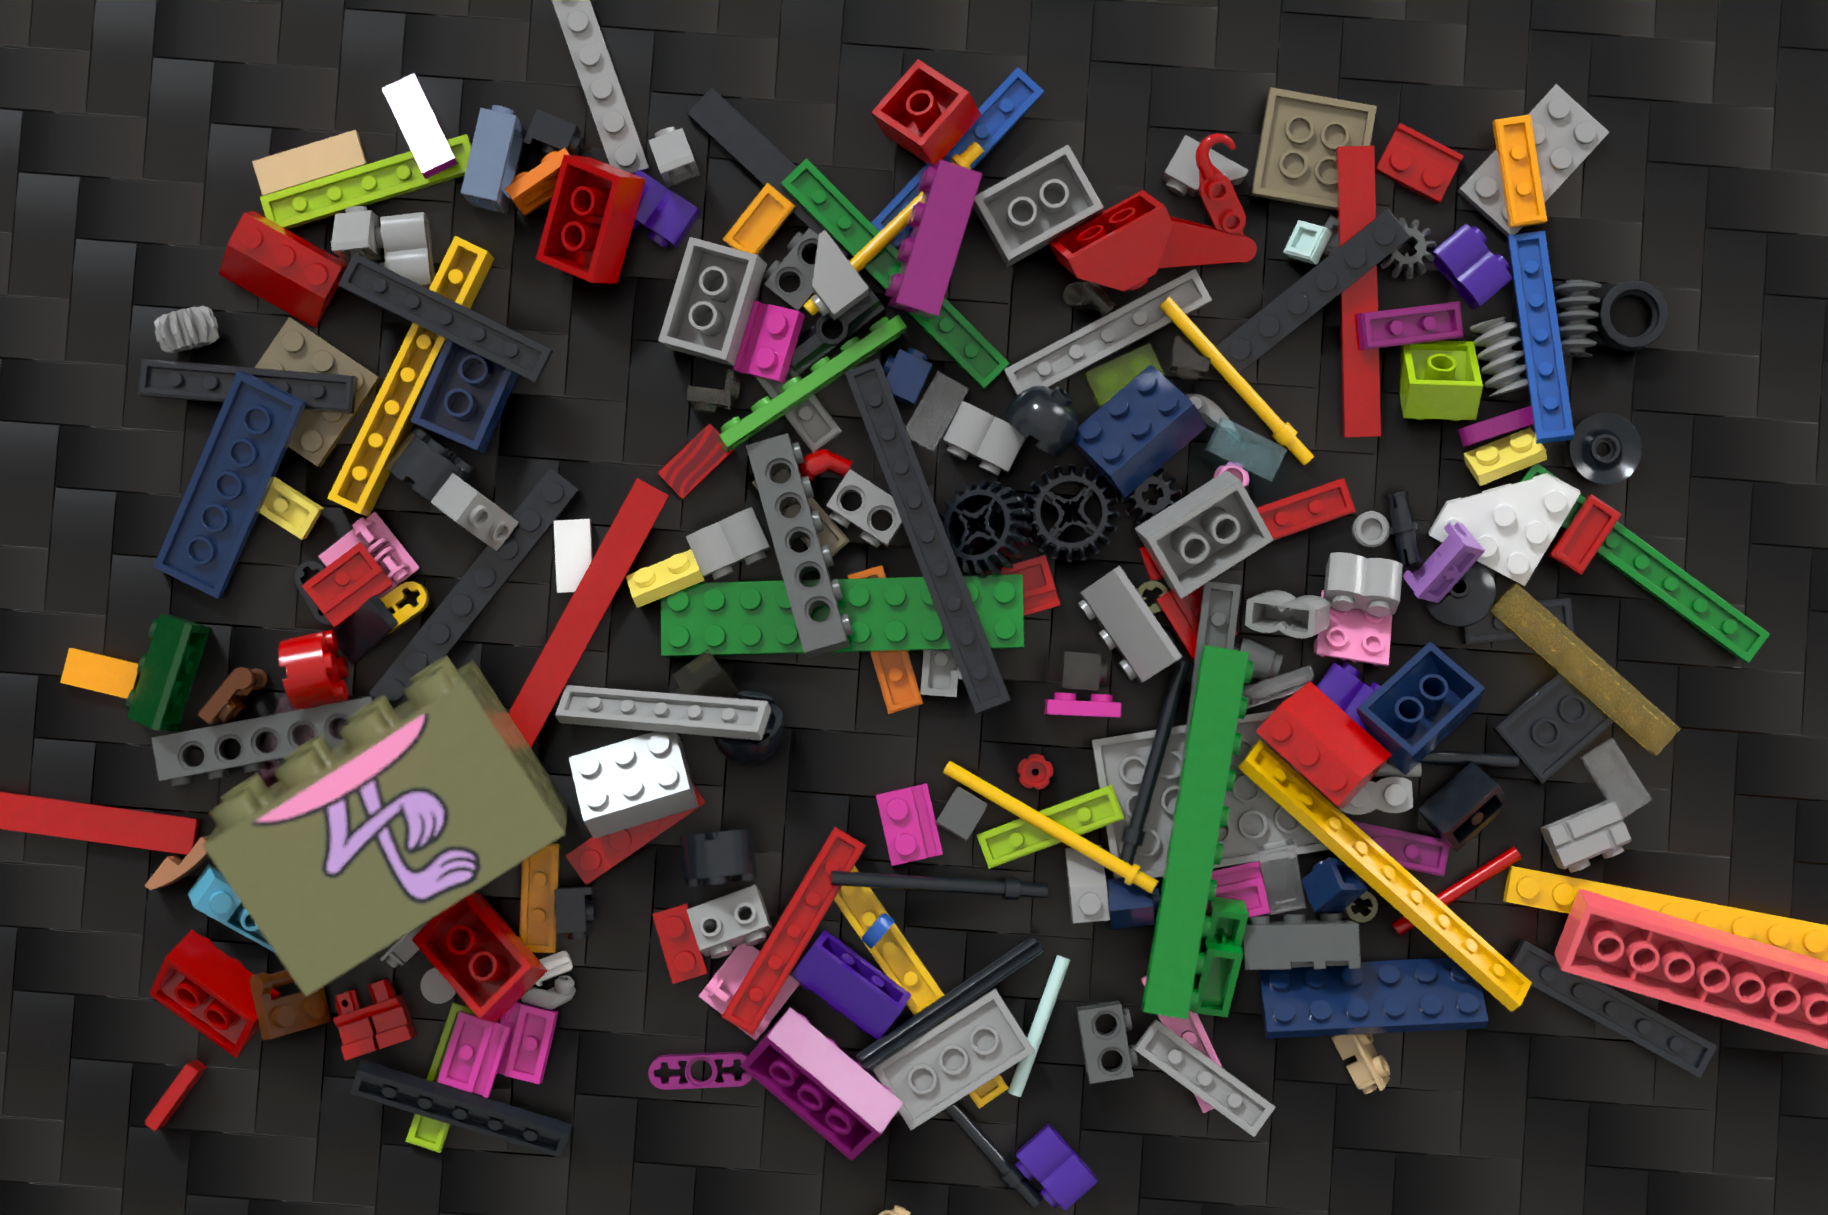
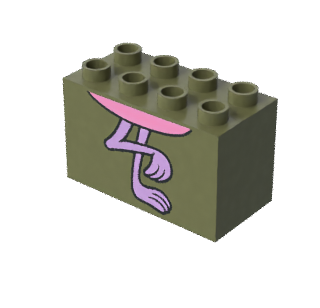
M448 656L433 662L410 679L412 685L404 690L409 698L408 701L394 709L385 695L374 699L347 718L349 724L339 731L344 738V741L330 748L322 734L310 739L284 757L286 763L274 772L280 781L268 788L259 773L255 774L225 793L220 798L222 803L210 812L217 826L203 845L204 849L305 996L313 993L565 835L567 802L474 660L458 670Z

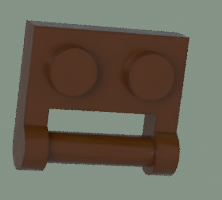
M243 667L236 668L198 713V716L208 724L235 722L246 710L247 705L244 702L253 691L264 689L268 685V673L263 669L257 668L251 670Z
M286 969L271 974L261 972L252 975L250 987L262 1040L273 1039L332 1022L324 986L308 996H305L301 991L271 999L270 992L272 988L295 982L289 971Z

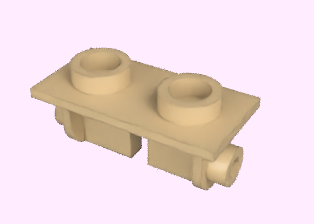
M1373 1035L1331 1036L1343 1060L1353 1055L1357 1058L1356 1061L1346 1066L1357 1089H1362L1364 1094L1373 1092L1377 1089V1086L1380 1091L1384 1090L1390 1080V1068L1386 1059L1382 1055L1378 1056L1372 1044Z

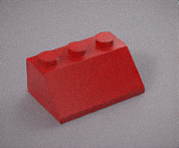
M255 211L243 213L227 244L219 275L316 328L338 288L348 263Z
M1311 681L1281 703L1255 731L1341 809L1348 805L1392 757V754Z
M191 930L165 957L149 995L235 1058L242 1053L260 1028L250 987V978L254 974L247 970L239 960L229 957L218 949L210 939ZM272 988L270 992L271 999H276L280 993Z

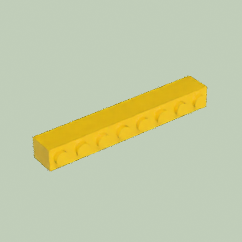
M455 236L429 289L470 309L495 258L488 251ZM412 323L327 497L328 499L361 515L370 516L391 473L385 466L412 430L414 424L410 422L446 341L445 338Z

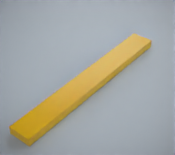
M855 865L851 872H859ZM842 886L834 899L860 938L882 913L888 914L872 889L868 887ZM895 922L872 949L865 944L886 976L911 994L906 1005L913 1015H916L945 995ZM999 1074L969 1093V1095L980 1109L1009 1087Z

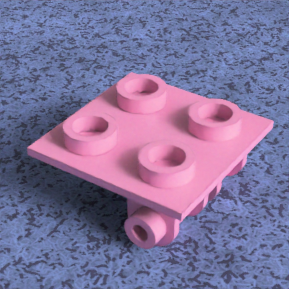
M376 512L366 519L362 517L352 525L353 529L318 556L327 567L361 542L382 568L383 572L393 582V586L379 595V598L388 594L420 569Z
M1324 590L1321 591V598L1324 596ZM1331 606L1329 628L1318 633L1317 638L1314 640L1313 652L1322 658L1328 656L1340 658L1341 661L1351 660L1352 663L1358 661L1370 663L1373 666H1388L1392 614L1376 617L1359 608L1350 611H1338Z
M746 943L738 945L703 989L699 997L723 1015L760 951L754 946H746ZM789 974L754 1035L752 1036L746 1031L744 1032L756 1041L799 986V982Z

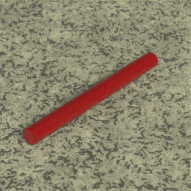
M1513 846L1437 894L1436 897L1448 906L1522 859L1521 855ZM1405 916L1391 924L1399 936L1414 927Z

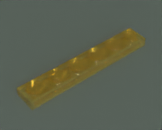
M1518 583L1513 584L1490 610L1653 756H1657L1681 729Z

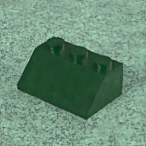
M160 613L159 619H155L149 629L148 639L152 641L148 653L142 655L138 664L137 674L140 675L137 688H133L127 698L128 719L157 731L179 730L211 627L173 615Z

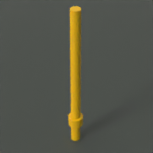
M1168 296L1159 305L1163 312L1273 432L1272 437L1281 447L1285 445L1303 466L1306 465L1314 455L1296 437L1298 432L1289 422L1284 423L1171 297Z

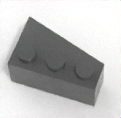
M1320 913V920H1306V914L1284 915V921L1270 922V916L1268 915L1248 917L1241 945L1243 951L1241 967L1245 970L1292 969L1294 967L1326 969L1327 966L1349 965V968H1361L1359 924L1347 918L1343 919L1342 913Z

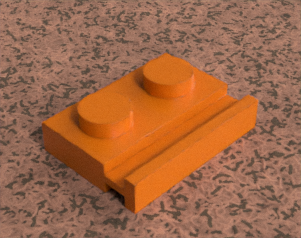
M565 147L559 152L553 151L547 154L541 160L540 165L529 172L526 171L518 174L512 179L511 184L504 188L524 216L552 198L563 155H570Z

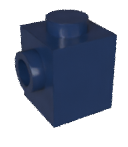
M909 348L907 352L899 349L896 357L889 355L883 371L894 399L915 407L932 370V364L927 362L928 355L913 348Z
M1327 858L1315 864L1312 868L1313 871L1301 880L1314 912L1341 913L1367 891L1363 879L1340 858Z
M1125 878L1106 880L1111 930L1155 925L1154 911L1158 910L1160 900L1158 888H1155L1153 893L1150 894L1133 883L1131 886L1124 883Z

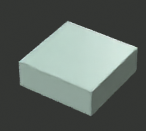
M1298 220L1283 252L1290 258L1317 265L1332 232L1327 227Z

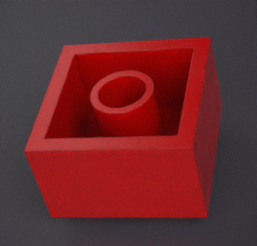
M919 59L871 112L885 136L930 166H933L939 160H943L981 116L967 90Z

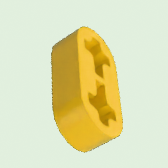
M405 582L380 598L389 611L392 608L395 610V613L392 615L399 623L388 634L394 632L427 608L429 593L423 585L416 582ZM407 589L412 592L419 591L420 595L417 597L419 604L416 607L411 604H407L402 608L398 606L407 598L405 594Z

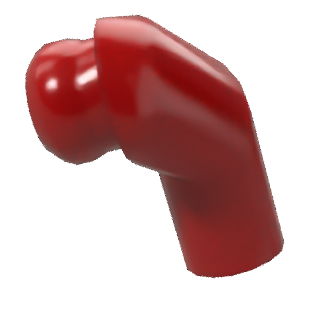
M819 449L804 456L805 463L798 465L801 476H809L810 481H812L815 476L827 470L845 477L852 461L829 450Z

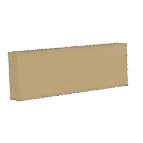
M356 130L252 161L262 196L367 165L359 134Z

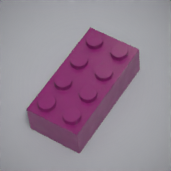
M939 160L931 167L928 166L927 170L923 171L918 186V191L923 192L921 202H917L916 205L912 206L907 226L912 227L909 238L906 237L905 240H902L896 261L902 262L899 273L891 275L885 296L891 297L888 306L929 319L939 315L982 173L943 160Z
M791 1007L763 1036L740 1065V1067L851 1161L883 1132L903 1104L891 1089L881 1085L863 1069L860 1063L848 1057L838 1048L833 1040L821 1034L810 1024L805 1016L798 1014Z

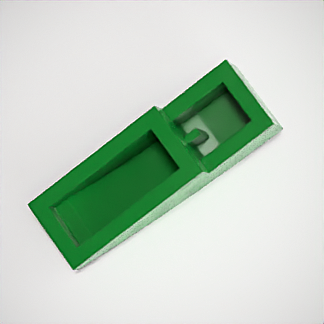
M1215 897L1213 902L1207 901L1205 916H1211L1208 938L1201 937L1199 952L1205 953L1202 974H1195L1193 989H1198L1199 993L1195 1012L1192 1011V1013L1228 1017L1243 957L1241 945L1249 913L1244 900Z

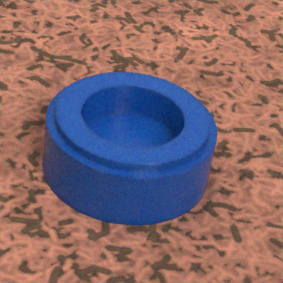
M882 913L864 933L861 941L872 949L895 921L888 914Z

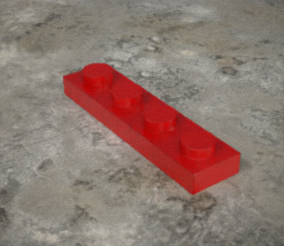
M693 783L698 806L701 807L706 801ZM699 807L595 839L592 837L568 853L566 857L584 884L588 885Z

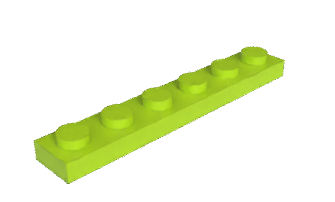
M465 134L447 140L458 164L427 179L424 178L412 151L261 196L260 200L265 217L285 229H291L343 213L345 208L370 205L465 176L472 146L470 138Z

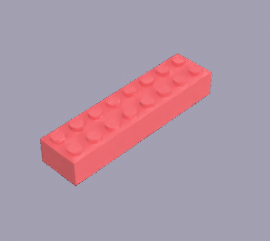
M1579 888L1554 952L1561 971L1828 1049V962Z

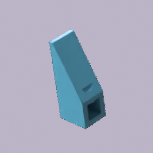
M208 864L188 892L193 907L275 952L220 870Z

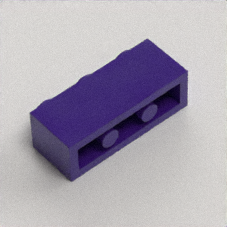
M825 929L791 973L803 988L816 993L827 1002L831 1009L845 1015L863 1033L871 1035L877 1040L888 1030L911 997L909 992Z

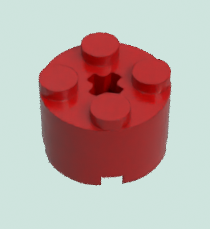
M333 629L281 641L279 644L280 667L286 666L287 678L282 680L287 697L295 710L309 709L348 700V690L343 678L349 677V667L345 656H338V640Z

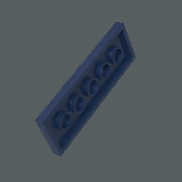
M243 370L237 371L155 561L154 568L217 599L223 597L307 404L306 401Z
M1451 958L1360 962L1361 968H1349V965L1327 966L1326 969L1294 967L1292 969L1258 970L1266 1039L1486 1028L1488 1024L1482 985Z

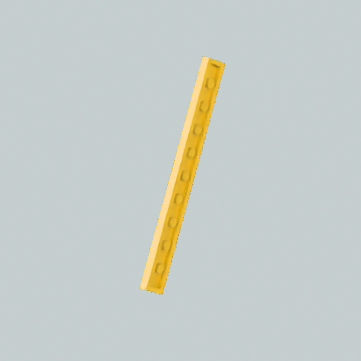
M1259 739L1251 746L1238 765L1242 772L1508 1010L1512 1012L1521 1006L1532 984L1529 979L1262 740Z
M1509 866L1503 897L1504 902L1569 914L1580 888L1828 962V925L1515 866Z

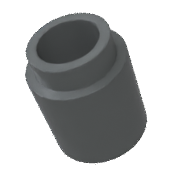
M1241 637L1239 643L1234 642L1233 650L1249 652L1248 660L1254 661L1252 678L1263 682L1266 679L1275 681L1282 663L1283 653L1275 651L1273 646Z

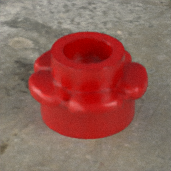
M1031 754L1028 759H1022L1017 769L1020 774L1019 780L1021 784L1028 789L1035 787L1037 790L1045 788L1050 782L1049 778L1053 775L1052 764L1049 761H1045L1044 756L1040 754ZM1034 768L1038 769L1039 771L1038 775L1036 776L1032 774V770Z

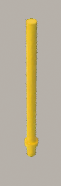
M974 141L960 155L956 153L951 158L952 164L971 170L970 165L984 150ZM923 192L914 198L849 261L857 273L907 226L912 206L916 205L917 202H921ZM811 298L803 305L804 309L811 316L818 312Z
M949 761L943 774L1125 878L1124 883L1129 886L1133 883L1150 894L1153 893L1159 881L1140 871L1141 866L1135 863L1133 866L952 761Z

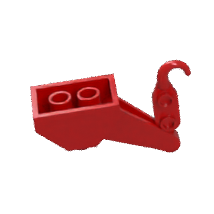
M1211 134L1200 142L1196 150L1195 158L1199 169V195L1213 226L1169 216L1165 205L1144 190H1141L1049 241L1057 261L1079 279L1126 291L1135 290L1145 285L1148 278L1157 273L1158 268L1236 262L1245 263L1252 260L1256 255L1257 246L1252 239L1243 234L1246 224L1244 210L1229 178L1218 170L1209 158L1211 147L1217 143H1223L1230 150H1234L1236 145L1233 140L1225 134Z

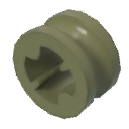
M1148 581L1143 583L1137 589V592L1143 600H1146V597H1142L1145 589L1152 591L1154 588H1157L1161 592L1158 597L1167 593L1168 590L1160 582ZM1155 603L1148 607L1152 613L1160 612L1159 607Z
M1366 891L1359 898L1362 900L1368 899L1369 906H1365L1368 912L1364 915L1358 911L1352 912L1351 905H1355V903H1351L1344 909L1345 914L1356 922L1370 921L1378 910L1376 898L1372 893Z

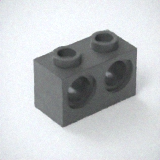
M808 228L804 235L798 232L786 248L790 251L781 263L776 260L764 275L767 279L764 283L766 290L788 308L802 313L805 310L803 305L814 295L812 292V280L815 264H808L803 260V254L807 249L817 248L819 235L810 228ZM787 276H795L800 280V286L796 291L788 293L780 288L781 281Z
M1119 1000L1076 1007L1089 1083L1093 1084L1133 1077L1132 1067L1138 1066V1059L1134 1049L1135 1045H1128L1126 1031L1132 1030L1129 1008L1122 1009V1004ZM1102 1014H1110L1115 1018V1025L1109 1032H1100L1095 1027L1096 1019ZM1109 1050H1115L1121 1055L1120 1063L1115 1068H1106L1101 1064L1103 1054Z

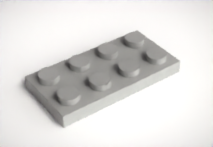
M1557 84L1528 114H1531L1544 203L1609 133L1607 129ZM1495 150L1457 192L1508 237V235L1516 234L1522 227L1510 229L1508 227L1497 150Z
M994 988L875 1067L873 1071L881 1084L891 1089L894 1095L903 1102L898 1111L910 1130H913L1026 1058L1035 1050L1000 994Z

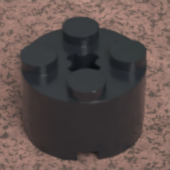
M418 426L410 432L385 466L401 481L404 480L413 490L430 502L452 473L466 482L474 470L471 465L462 460L454 451L444 444H439L432 436Z
M752 828L680 836L685 887L757 880Z

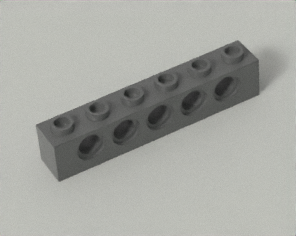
M788 433L746 445L804 654L807 658H812L849 647L847 636L853 635V630L848 614L841 615L838 601L844 600L838 579L831 580L828 567L833 566L834 563L828 544L821 546L818 533L824 531L819 511H811L808 498L814 497L809 476H801L798 464L805 462L799 442L792 443ZM787 469L791 471V477L787 482L783 484L773 482V476L778 470ZM790 503L801 505L800 513L794 518H786L782 515L784 507ZM807 537L811 540V544L806 551L798 553L792 550L793 542L797 538ZM816 571L820 573V581L814 587L802 585V578L807 572ZM822 605L829 607L830 615L825 621L815 622L812 620L811 615L816 607Z
M365 697L152 737L159 781L170 780L171 787L193 783L192 776L206 773L207 780L230 776L229 769L243 766L244 773L266 769L265 762L279 760L280 766L286 763L284 757L301 746L296 739V733L303 725H308L312 728L314 737L322 734L330 748H333L344 741V739H338L334 736L332 731L334 722L340 718L347 720L350 715L375 698ZM267 732H272L278 741L276 749L270 753L263 751L260 746V739ZM230 739L237 740L241 746L240 755L233 760L227 758L224 753V745ZM196 745L204 752V760L197 767L191 765L187 757L189 750Z

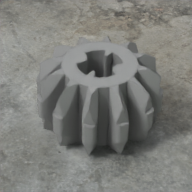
M194 306L171 311V313L163 314L154 321L156 340L159 342L161 350L168 353H179L201 348L202 346L210 345L219 338L217 330L219 327L216 317H214L212 309L205 306Z

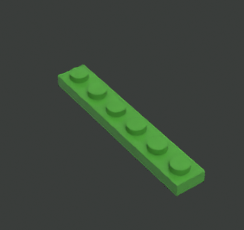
M899 315L891 320L887 316L880 319L869 328L872 333L861 340L856 336L840 347L841 354L832 360L828 356L822 358L810 368L811 374L802 380L796 376L780 388L783 393L772 400L769 396L764 397L750 408L753 413L742 420L737 416L720 428L723 433L719 435V444L727 454L843 376L846 371L855 368L904 335L907 326Z

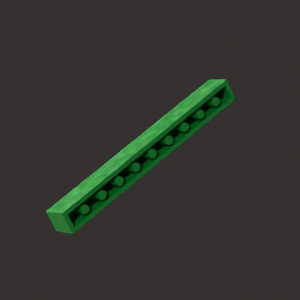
M1209 645L1202 646L1141 1006L1143 1012L1188 1020L1189 1011L1195 1012L1199 990L1193 989L1195 974H1202L1205 953L1199 952L1201 937L1208 938L1211 916H1205L1207 901H1214L1217 880L1211 879L1213 865H1220L1223 852V843L1217 842L1219 829H1226L1229 816V807L1223 806L1226 791L1232 792L1235 781V770H1230L1232 755L1238 756L1242 735L1236 733L1238 719L1245 718L1248 698L1242 697L1244 682H1251L1254 661L1248 660L1249 652Z

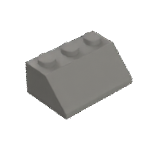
M1120 566L1079 593L1083 599L1078 602L1079 607L1089 621L1096 618L1103 629L1098 633L1110 651L1114 648L1118 650L1124 659L1119 662V665L1131 681L1137 678L1139 683H1142L1182 658Z

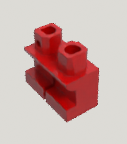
M389 978L368 985L373 1004L362 1007L356 989L335 996L339 1015L334 1017L333 1020L339 1029L343 1043L341 1049L344 1060L409 1040L418 1035L403 994L396 995Z

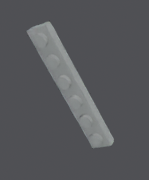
M552 0L609 164L632 174H635L638 169L642 172L649 171V165L591 1Z
M1196 269L1004 369V373L1016 396L1032 386L1051 387L1171 324L1173 321L1159 307L1160 303L1168 296L1186 315L1210 303L1212 299Z
M566 685L555 716L559 723L762 740L771 708L768 701Z

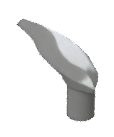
M1185 394L1195 404L1207 425L1222 431L1234 443L1239 439L1233 424L1218 405L1200 394Z

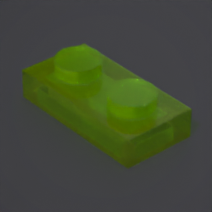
M1150 343L1084 373V377L1098 407L1109 401L1150 364L1165 376Z

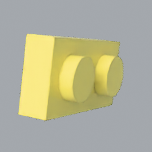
M1529 427L1464 453V460L1466 466L1481 486L1547 460V454L1542 443L1536 444L1535 433Z
M274 477L259 513L303 540L309 535L324 508Z
M691 549L675 554L649 567L641 568L626 576L637 608L704 581L702 572Z

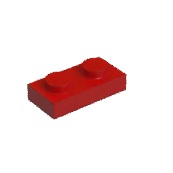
M688 903L652 914L672 984L708 974L704 955L699 950L687 913V909H690Z

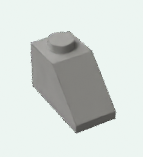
M675 127L664 128L654 134L655 138L648 140L666 187L700 175L683 128L675 130Z
M1187 135L1183 138L1161 179L1167 182L1166 188L1179 196L1188 194L1193 197L1199 195V169L1196 164L1195 155L1200 142ZM1210 149L1209 158L1212 164L1229 178L1232 186L1242 183L1249 170Z
M352 206L345 208L346 213L335 214L331 247L336 255L346 263L350 262L354 252L369 260L383 259L382 248H378L375 236V228L379 227V219L372 210L367 211L366 206Z
M826 230L819 234L812 280V292L815 296L811 298V301L823 316L829 313L833 320H836L869 295V287Z
M1071 847L1065 848L1072 922L1084 923L1110 920L1104 866Z

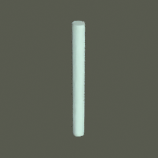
M1056 956L1027 1037L1035 1052L1018 1062L1008 1089V1093L1021 1097L1070 963V959L1063 956Z

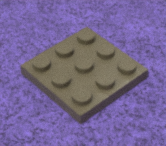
M1270 87L1250 196L1338 211L1336 148L1344 146H1370L1377 106Z
M290 317L255 366V368L348 375L358 378L354 414L304 410L288 445L289 448L320 468L381 380L380 377Z

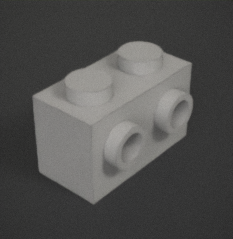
M756 885L687 909L699 950L705 957L711 955L715 959L726 956L733 952L732 947L746 943V946L764 942L767 939L766 935L773 931L761 892Z

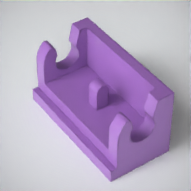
M1449 522L1444 527L1449 536L1421 568L1413 573L1407 570L1403 574L1404 580L1412 588L1417 598L1439 603L1485 552L1483 547L1462 523L1457 522L1453 525Z

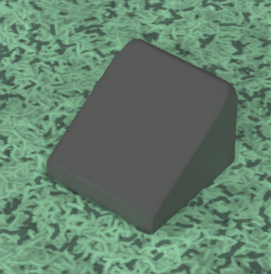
M957 787L935 824L966 842L984 814L988 804L963 788Z

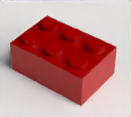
M564 154L536 260L591 283L617 284L646 179L591 157Z
M472 892L435 915L412 939L414 944L470 1009L482 1020L497 1022L548 971L484 897L477 892Z

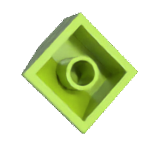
M1438 340L1401 345L1400 400L1403 418H1414L1417 420L1450 419L1453 421L1476 420L1483 384L1474 342Z

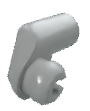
M559 976L554 981L555 986L549 990L531 987L521 997V1002L553 1010L572 1000L576 992L574 988L575 982L570 976Z

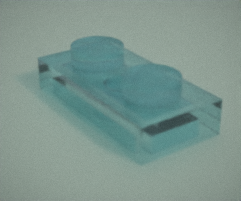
M1223 417L1220 418L1205 449L1271 482L1287 451L1286 448Z

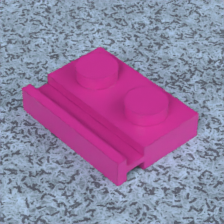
M754 301L733 370L742 374L745 373L785 384L805 314L797 310Z
M1054 693V700H1045V714L1120 717L1121 703L1112 702L1113 695L1091 694V701H1076V693Z
M927 783L876 795L892 866L943 855Z
M1259 861L1237 864L1212 871L1211 879L1217 880L1215 897L1244 900L1249 913L1248 917L1270 913Z
M516 1002L501 1017L500 1023L510 1025L512 1028L497 1072L498 1074L536 1084L543 1082L559 1011Z
M461 1010L437 1082L488 1098L491 1094L512 1026L482 1020L475 1014Z

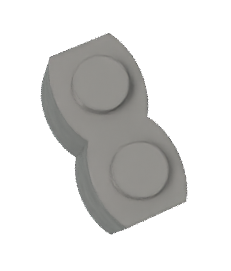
M424 212L380 217L381 226L375 228V236L378 248H384L385 262H381L379 265L426 288H430L435 278V268L428 216Z
M962 401L943 439V443L949 445L947 452L963 460H966L968 455L981 461L979 465L981 469L999 476L1001 471L1006 474L1009 473L1026 438L1010 423Z
M753 507L686 536L704 577L712 575L714 580L733 573L732 566L745 560L748 566L765 559L767 556L764 551L771 548Z
M1330 553L1326 565L1323 598L1329 601L1331 606L1338 611H1350L1359 608L1376 617L1395 614L1400 603L1403 564L1390 559L1365 558L1351 553Z
M1281 590L1265 591L1247 599L1245 625L1257 632L1271 633L1280 630L1290 637L1309 638L1329 628L1331 603L1324 598L1314 595H1304L1296 598L1292 594Z
M1377 777L1370 780L1344 809L1339 808L1334 803L1333 805L1343 813L1354 815L1366 814L1374 810L1387 813L1404 812L1413 807L1412 781L1402 777Z

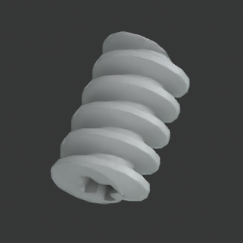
M1506 317L1492 319L1470 327L1472 333H1482L1480 337L1473 341L1476 347H1486L1477 357L1478 360L1490 362L1481 369L1482 374L1493 375L1491 379L1485 382V387L1497 389V391L1489 397L1513 392L1528 386L1527 378H1520V374L1526 370L1525 364H1516V360L1524 355L1523 351L1512 349V346L1521 341L1520 337L1509 336L1508 334L1517 327V323L1505 322Z

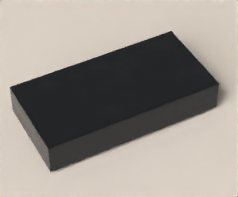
M376 594L369 598L335 631L338 646L353 665L368 654L399 623Z

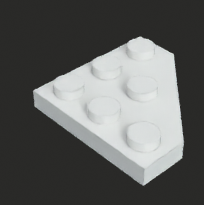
M1545 473L1535 476L1533 479L1512 485L1510 483L1482 491L1480 494L1449 500L1444 504L1428 534L1443 543L1449 536L1444 527L1449 522L1453 525L1457 522L1462 523L1485 550L1477 561L1525 586L1579 497L1580 490Z

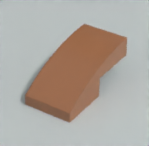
M209 836L201 837L183 860L177 855L166 857L144 886L149 890L162 888L195 871L210 858L203 847Z

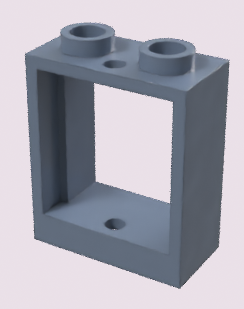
M492 105L491 110L480 108L461 189V194L473 207L504 214L508 213L511 197L504 188L511 184L512 179L517 174L524 144L523 140L527 132L518 117L513 115L514 111L512 109L498 105Z

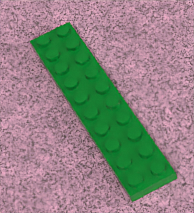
M1023 574L988 575L986 578L963 576L990 648L1023 649ZM924 577L838 579L844 600L838 601L841 615L848 614L853 635L847 636L849 647L829 653L951 650ZM802 580V585L814 587L820 580ZM784 581L697 583L661 598L662 657L804 654ZM823 605L816 607L811 615L812 620L815 622L825 621L830 615V608Z

